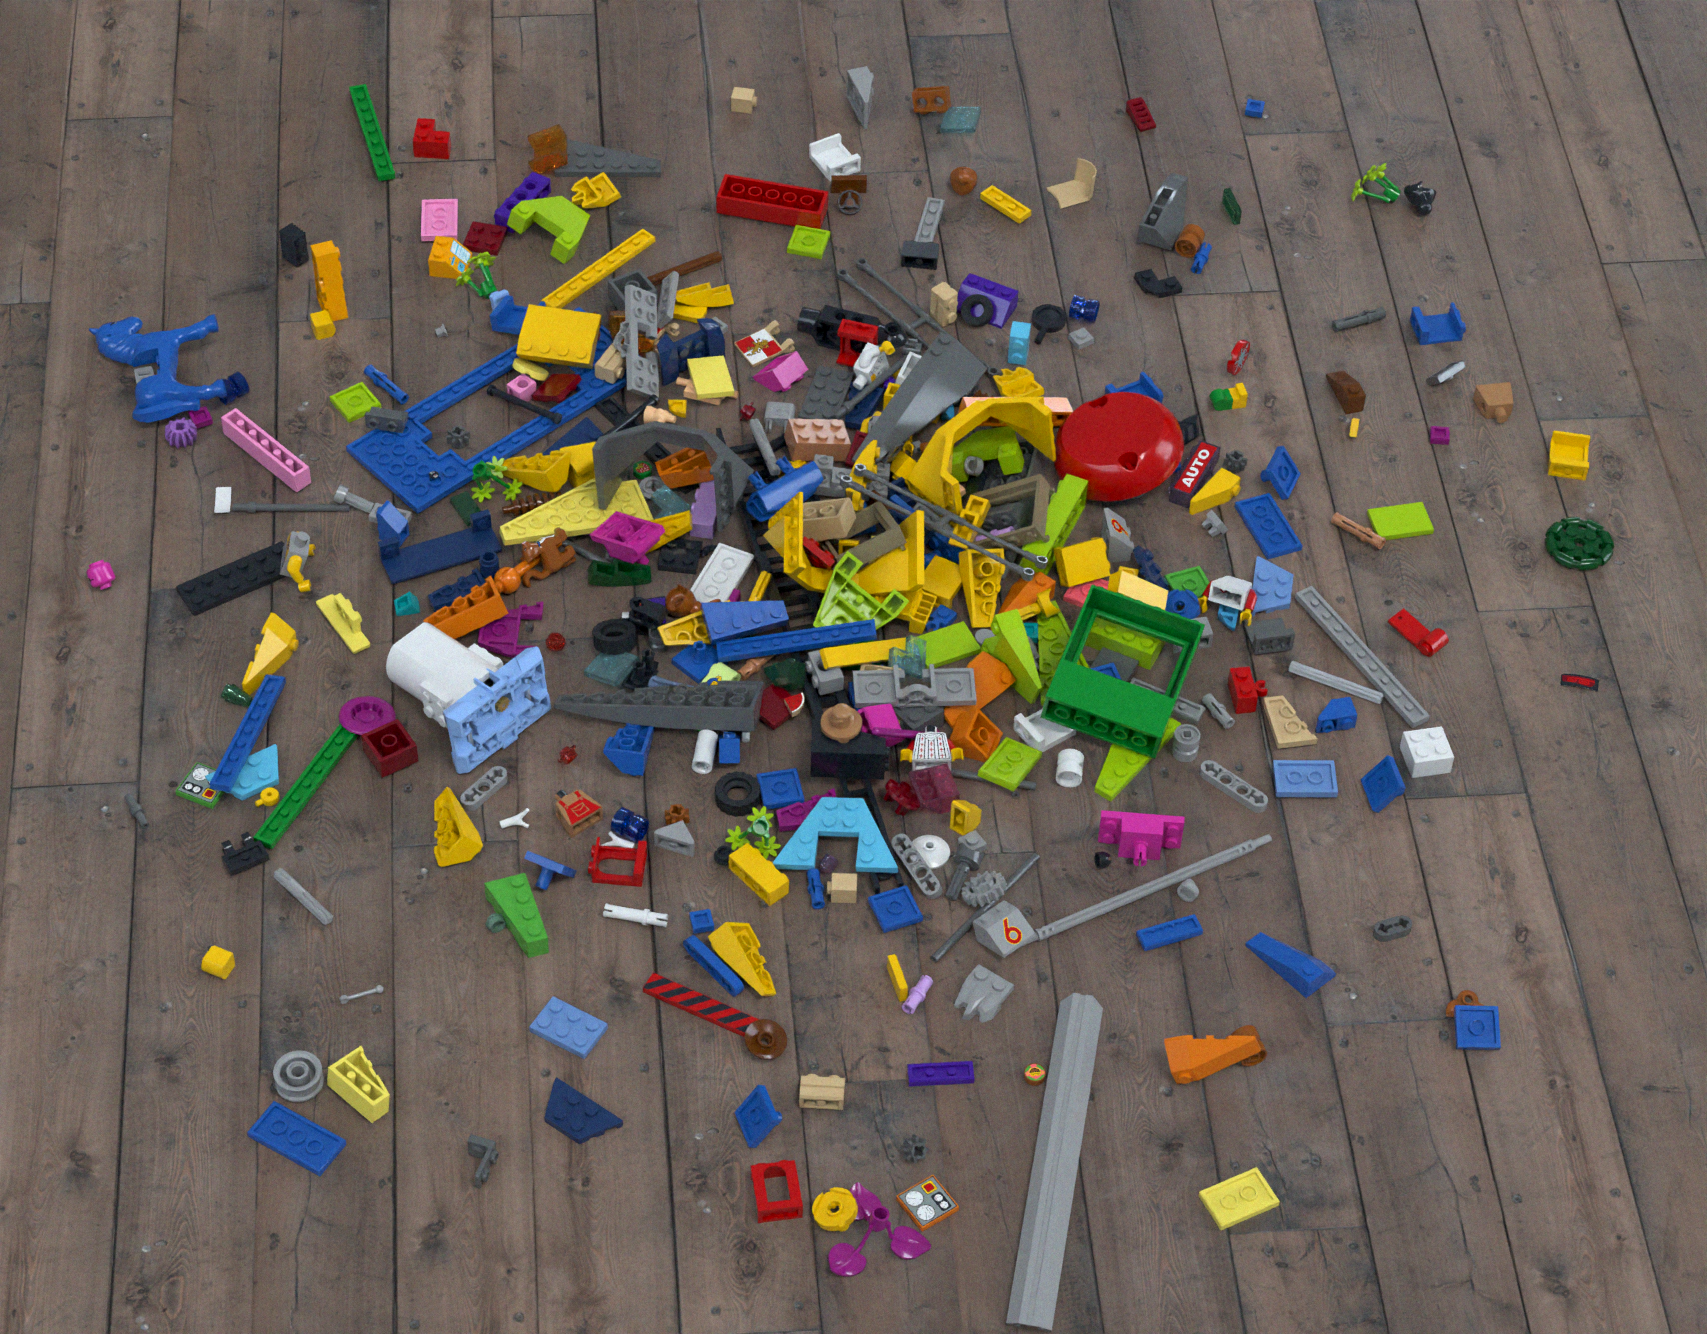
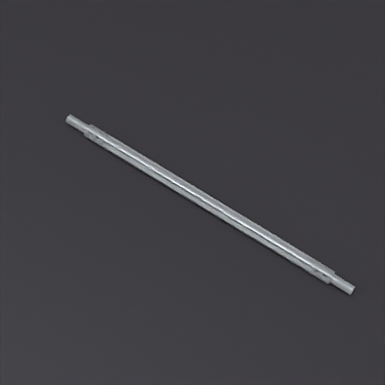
M1267 834L1253 841L1251 839L1070 916L1034 930L1036 936L1024 945L1036 940L1042 941L1059 932L1253 852L1257 847L1272 842L1270 834Z

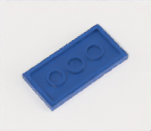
M1270 493L1235 502V509L1267 560L1302 550L1303 545Z
M275 1101L272 1102L247 1132L249 1138L318 1176L323 1174L346 1146L345 1139Z

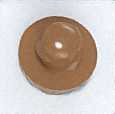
M839 703L829 708L821 717V731L829 738L838 740L840 743H847L850 739L857 736L862 728L860 714L844 703Z

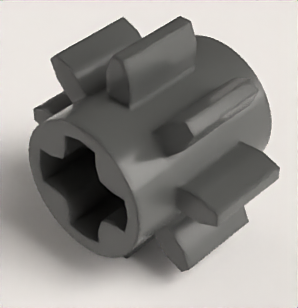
M909 338L908 342L902 346V355L908 356L911 351L921 356L922 344L918 343V339Z
M454 426L451 430H448L447 444L452 443V448L463 449L466 445H469L470 431L465 432V427Z
M1234 450L1226 453L1223 466H1227V471L1237 474L1245 470L1248 459L1243 458L1244 453Z
M912 1134V1138H904L903 1146L900 1147L905 1152L902 1157L906 1160L910 1159L913 1163H917L918 1159L925 1160L926 1152L929 1151V1148L924 1145L927 1140L922 1137L919 1138L915 1134Z

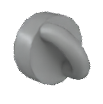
M973 456L967 457L964 462L965 472L972 476H979L983 470V460Z
M1188 878L1177 888V893L1182 900L1193 902L1199 895V890L1195 882Z

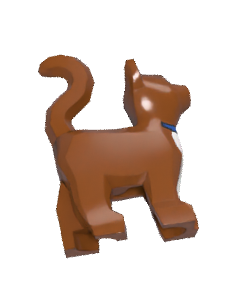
M557 527L554 529V534L541 537L534 543L529 541L522 543V557L520 561L526 560L529 563L539 555L544 568L543 572L532 569L524 573L523 583L527 588L531 587V577L539 580L546 579L550 574L576 561L574 557L575 551L571 545L566 546L563 552L558 550L557 546L568 537L564 529Z

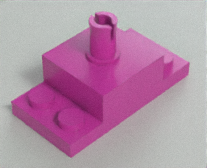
M616 511L589 536L592 541L604 544L611 557L632 564L636 562L647 565L649 559L645 553L660 541V536L665 532V529L660 524Z
M1101 810L1098 842L1118 844V857L1134 858L1133 864L1136 866L1139 865L1140 859V867L1147 864L1146 859L1160 860L1161 847L1169 849L1181 848L1185 817Z

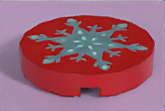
M1239 340L1231 352L1232 360H1229L1227 363L1228 373L1236 375L1242 369L1250 350L1249 341Z

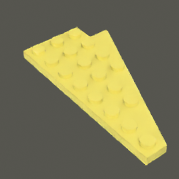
M594 478L500 526L499 533L506 546L520 544L524 541H537L541 537L554 534V529L557 527L564 529L568 537L591 534L616 511L647 521L654 519L637 480L623 481L607 509H599L596 480Z

